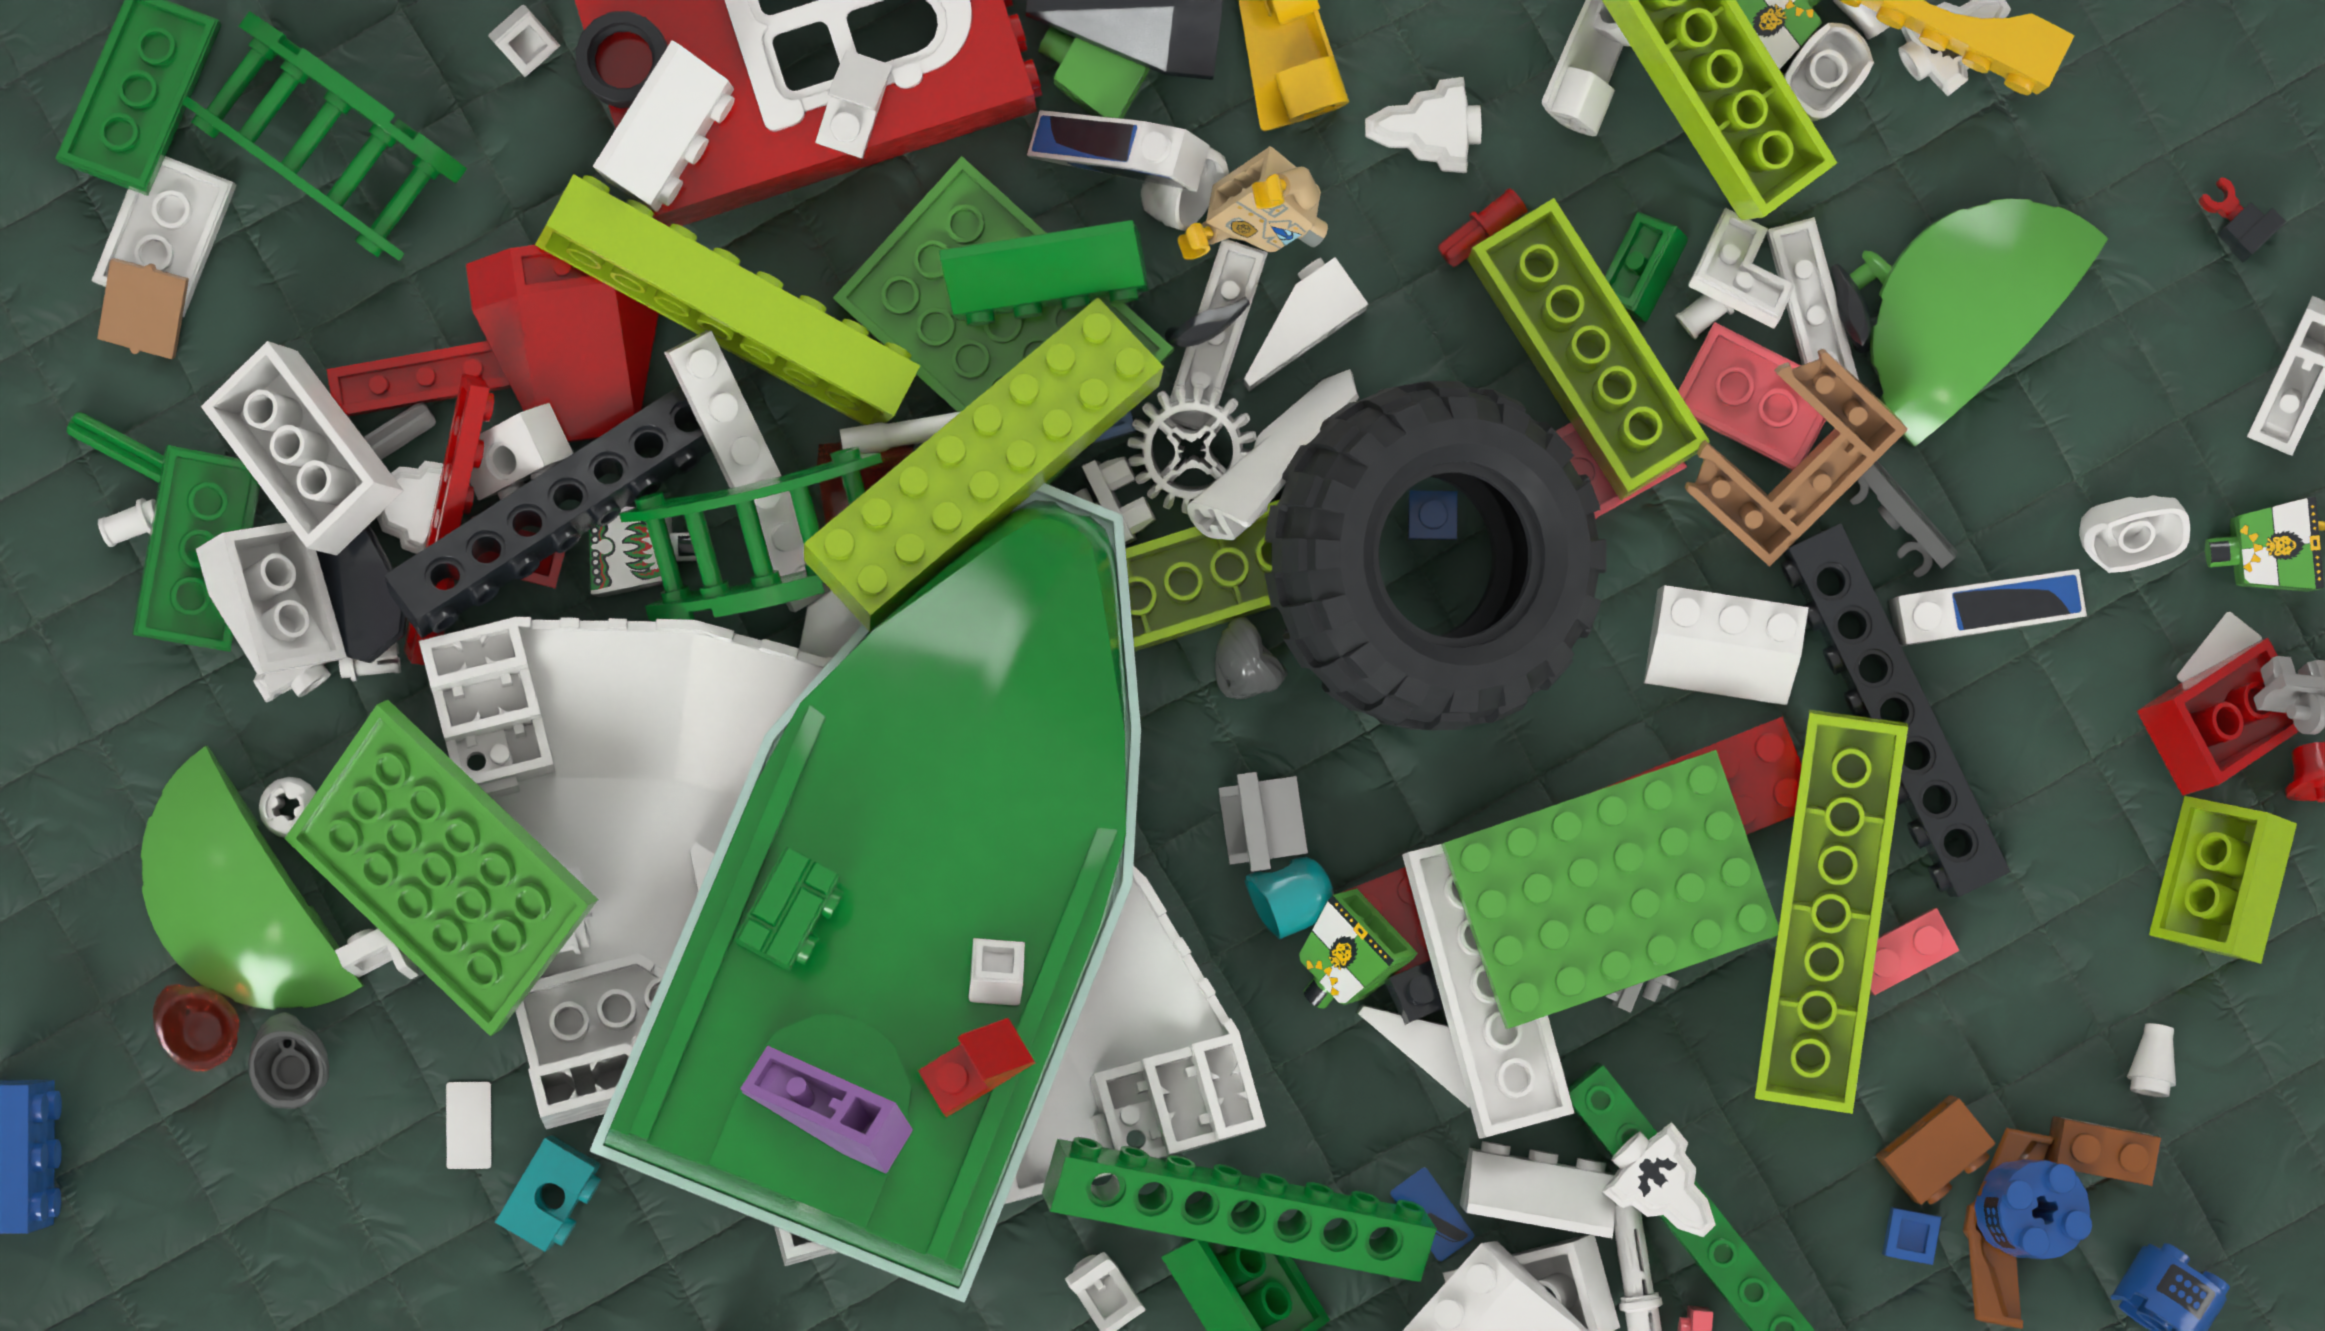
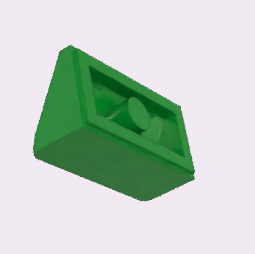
M1637 212L1605 274V278L1628 314L1646 322L1687 245L1688 237L1677 226Z

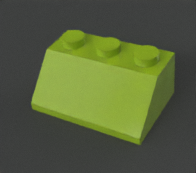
M2184 796L2149 935L2220 955L2261 964L2297 823L2268 812Z

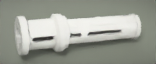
M1615 1204L1614 1230L1624 1296L1620 1298L1619 1309L1625 1312L1628 1331H1662L1658 1307L1663 1302L1659 1292H1654L1642 1213L1633 1205L1621 1208L1618 1204Z

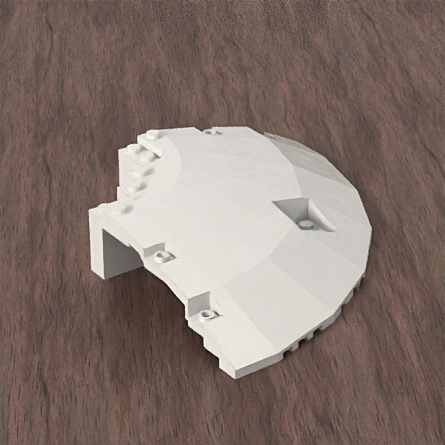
M513 617L419 641L449 758L598 898L596 904L584 918L588 929L590 947L581 948V954H576L574 950L558 953L516 1009L530 1066L528 1071L540 1118L546 1129L606 1113L698 895L689 850L697 842L715 854L765 734L830 662L832 657L827 656V658L801 652L796 647L767 639L758 640L736 634L734 630L697 620L656 619V622L627 621V619L609 618V621H579V618L532 620L531 617ZM473 755H482L486 759L484 768L479 771L471 770L467 766L469 758ZM1133 866L1132 886L1004 1205L1042 1194L1057 1138L1073 1141L1075 1137H1085L1097 1141L1104 1148L1120 1151L1122 1146H1129L1126 1141L1128 1133L1138 1131L1144 1137V1144L1140 1148L1141 1150L1148 1153L1150 1157L1166 1158L1169 1155L1183 1153L1266 1127L1239 1030L1232 1019L1228 1018L1215 996L1216 992L1207 977L1204 978L1190 954L1189 947L1184 939L1180 938L1166 915L1167 911L1148 879L1135 866ZM1103 1173L1098 1175L1096 1178L1110 1175L1111 1173ZM775 1227L785 1266L827 1254L838 1253Z

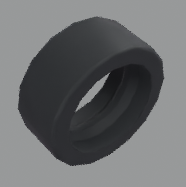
M630 11L609 12L594 19L581 33L575 49L576 69L583 84L601 102L616 108H630L667 49L668 44L661 31L646 17ZM617 32H631L641 36L648 43L652 52V66L649 74L641 83L631 88H617L607 84L599 76L596 69L595 55L599 45L608 36Z

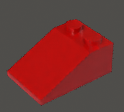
M2269 638L2254 643L2168 690L2137 710L2182 796L2220 785L2299 732L2294 725L2293 719L2288 718L2287 713L2257 710L2253 697L2265 688L2260 669L2273 657L2278 656Z

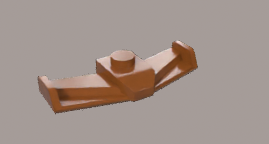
M2006 1127L1985 1177L1990 1171L2004 1162L2043 1160L2054 1137ZM1987 1181L1982 1182L1977 1195L1981 1196L1982 1189ZM1975 1198L1974 1202L1967 1205L1963 1232L1969 1240L1975 1320L2023 1329L2016 1257L2004 1253L1999 1248H1994L1986 1241L1977 1225Z

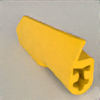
M1239 0L1259 124L1262 131H1269L1334 111L1349 103L1318 11L1320 9L1318 0Z

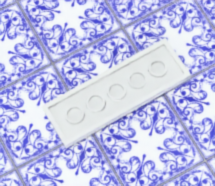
M1439 844L1403 854L1404 864L1479 1139L1573 1114L1572 1102L1548 1015L1510 1029H1505L1442 845Z

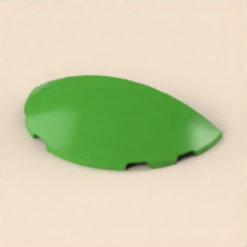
M2029 199L1990 200L1989 203L1969 209H1959L1942 217L1923 230L1905 248L1889 271L1880 290L1879 296H1881L1882 302L1877 324L1871 328L1870 352L1871 363L1878 370L1883 390L1880 399L1908 428L1902 436L1912 447L1917 446L1984 388L2033 338L2065 301L2088 271L2108 240L2094 225L2064 208L2032 202Z
M208 746L203 747L191 756L165 785L152 816L148 819L141 850L142 893L148 915L163 946L187 974L204 987L211 988L222 995L232 998L237 1003L257 1008L275 1010L276 1008L314 1007L345 997L365 986L360 977L358 978L342 967L335 952L340 948L314 907L308 906L257 828L260 826L210 748Z

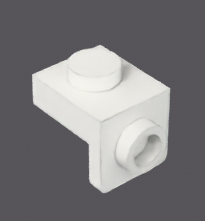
M378 928L376 930H363L352 935L347 940V945L335 951L342 967L358 978L392 960L397 970L409 979L419 975L416 965Z
M1105 1252L1082 1259L1075 1265L1073 1273L1065 1278V1281L1077 1294L1100 1331H1117L1146 1310L1117 1264Z

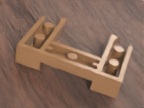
M1824 349L1818 351L1819 359L1794 369L1787 362L1779 365L1774 370L1835 428L1791 473L1767 495L1742 471L1704 440L1697 452V455L1704 460L1696 482H1687L1685 485V489L1769 567L1908 430L1898 416Z

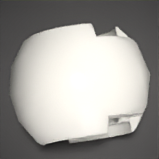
M285 777L275 780L266 787L260 798L259 812L261 821L275 835L286 837L316 794L315 790L309 783L300 778ZM285 796L288 799H298L300 806L294 809L296 817L294 819L291 816L280 814L279 809L285 806L283 798Z

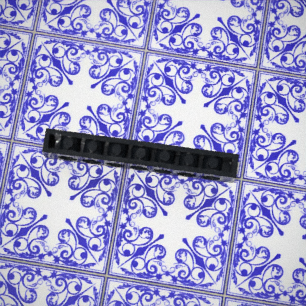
M681 386L676 387L385 574L384 578L389 595L421 638H424L431 632L439 633L448 629L455 623L459 614L474 604L475 606H481L488 603L498 594L499 588L515 578L520 580L528 577L539 567L542 560L555 552L563 553L577 544L582 534L596 525L598 527L608 525L619 516L622 508L632 503L635 499L656 493L661 487V483L676 473L683 475L694 469L699 464L701 457L712 450L701 427L694 432L679 430V427L685 423H696L699 425ZM647 448H655L661 451L659 455L653 458H644L639 455L641 451ZM606 474H616L621 477L619 481L613 484L599 482V479ZM566 500H577L581 503L573 510L558 508ZM526 526L540 528L537 534L530 537L517 534L519 530ZM486 552H495L500 555L491 563L477 561V558ZM446 578H453L459 581L455 587L448 590L436 588V585Z
M1840 523L1788 548L1783 553L1786 560L1781 562L1782 571L1789 585L1793 589L1799 586L1807 604L1803 605V607H1808L1807 623L1814 632L1820 630L1828 646L1823 649V655L1833 674L1841 673L1849 689L1844 692V698L1853 716L1882 720L1880 715L1882 704L1887 699L1896 701L1902 709L1900 722L1907 723L1908 725L1906 745L1910 742L1914 743L1923 752L1922 764L1917 769L1911 770L1903 763L1897 805L1904 803L1912 821L1907 823V827L1916 846L1919 849L1926 847L1933 862L1932 865L1928 866V870L1937 889L1940 892L1947 891L1949 897H1961L2010 873L2011 871L1842 524ZM1822 570L1832 571L1838 577L1839 589L1834 596L1825 595L1818 589L1817 576ZM1843 613L1854 615L1860 623V632L1855 639L1845 638L1838 630V620ZM1865 656L1875 658L1881 666V675L1874 683L1865 681L1859 673V664ZM1930 786L1937 787L1944 795V805L1935 814L1929 812L1923 805V794ZM1953 829L1959 831L1965 839V848L1957 857L1949 855L1944 848V838Z

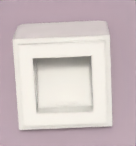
M524 5L516 9L488 35L524 77L530 74L560 47V44Z
M973 938L969 985L970 1002L1012 1006L1020 1004L1023 987L1025 942Z

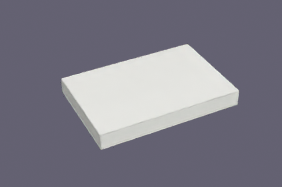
M165 156L149 196L128 189L92 282L106 287L109 264L112 258L142 266L152 263L156 266L157 270L189 278L183 317H185L237 185L232 181Z

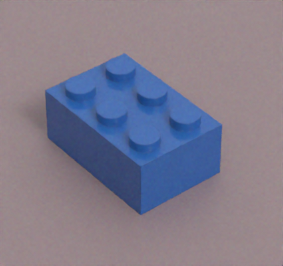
M0 1080V1234L31 1233L54 1225V1217H58L60 1214L61 1193L59 1188H54V1169L59 1168L61 1163V1143L59 1139H55V1120L60 1118L62 1099L60 1092L55 1091V1080Z

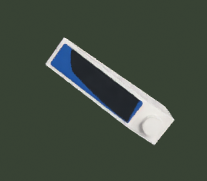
M1040 110L1027 156L1032 159L1197 192L1210 145L1186 129L1138 120Z
M2079 569L1902 595L1888 600L1893 630L1901 646L2087 616Z

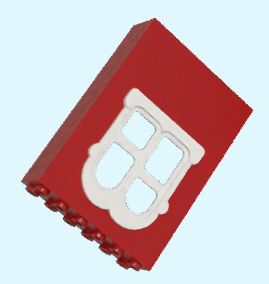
M574 0L584 30L594 19L609 12L630 11L644 16L661 31L668 46L672 40L681 45L729 80L734 88L730 95L735 98L731 110L721 123L713 122L705 135V138L709 140L708 145L697 163L693 165L688 162L679 177L683 184L676 198L669 206L662 204L658 212L652 210L654 213L652 218L668 227L671 224L683 226L1037 112L1035 98L1042 96L1041 84L1033 60L1030 59L1023 62L1021 53L1028 51L1019 16L1017 13L1008 16L1006 10L1007 7L1013 6L1012 0H925L931 4L937 15L938 27L935 37L924 49L885 62L893 65L862 159L815 143L830 98L828 92L833 79L798 91L789 90L785 85L774 51L773 40L781 33L812 23L823 22L829 28L839 62L841 63L846 50L857 53L847 23L848 14L853 10L884 0H818L774 15L763 13L758 0ZM617 32L608 36L599 45L595 55L596 69L599 76L607 84L617 88H631L641 83L649 74L652 66V52L648 43L641 36L631 32ZM608 105L615 128H617L629 108H616Z

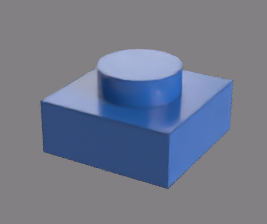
M1410 490L1408 492V540H1456L1458 491Z
M1890 1207L1882 1254L1888 1257L1933 1265L1942 1217Z

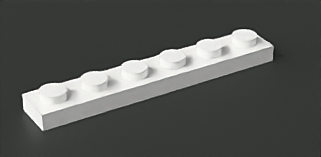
M705 331L664 352L729 487L734 488L780 477L781 474L712 331ZM787 491L755 499L773 570H779L780 576L806 570L804 566L806 563L804 561V543L790 492ZM822 583L825 593L787 602L786 604L790 611L796 612L828 593L830 588L825 583Z

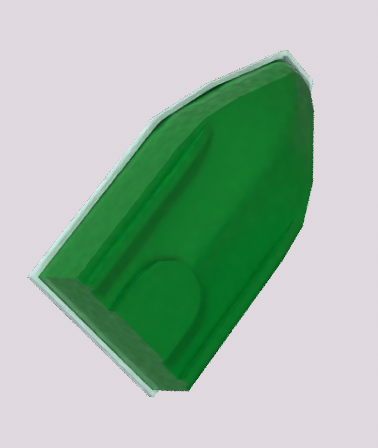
M1044 483L870 632L862 624L765 734L595 1136L590 1152L965 1303L1132 886L1141 723L1123 515ZM785 846L839 874L840 881L836 888L844 892L830 920L821 915L816 923L812 934L819 937V940L807 963L803 965L796 961L791 971L785 970L735 942L737 933ZM973 938L1025 942L1023 987L1019 1005L973 1003L969 1001ZM1009 1018L1033 1057L1035 1064L946 1117L918 1070L960 1045L957 1037L961 1034ZM767 1046L891 1100L898 1105L913 1131L887 1174L840 1153L743 1094L740 1088Z

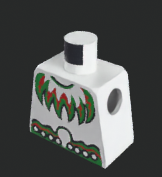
M626 506L621 509V512L633 509L634 507ZM618 516L606 526L598 527L596 525L589 530L592 595L606 597L663 585L645 521L621 523L620 516ZM665 518L676 560L697 561L689 532L672 533V518Z

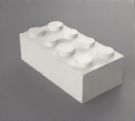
M267 341L201 406L307 549L338 555L404 491L296 350Z

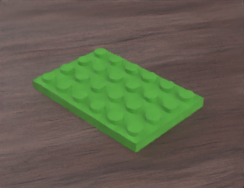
M962 156L833 297L835 301L884 345L886 342L894 343L907 350L912 355L910 360L920 365L916 375L957 412L963 411L1082 311H1062L1061 305L1042 307L1043 315L1037 317L1015 319L1014 312L995 315L994 323L980 326H967L966 320H958L953 315L939 250L1047 234ZM1109 297L1100 298L1161 364L1173 353L1174 348L1126 304H1110ZM1079 455L1051 477L1046 484L1051 486Z
M389 700L376 705L284 838L490 1036L499 1032L598 901L595 895Z
M1716 750L1441 844L1505 1029L1519 1026L1778 935L1779 925Z

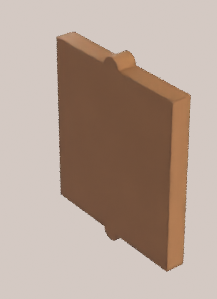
M112 258L109 264L97 339L128 347L133 354L143 351L164 358L174 359L177 352L189 278L157 270L156 266L152 263L142 266Z

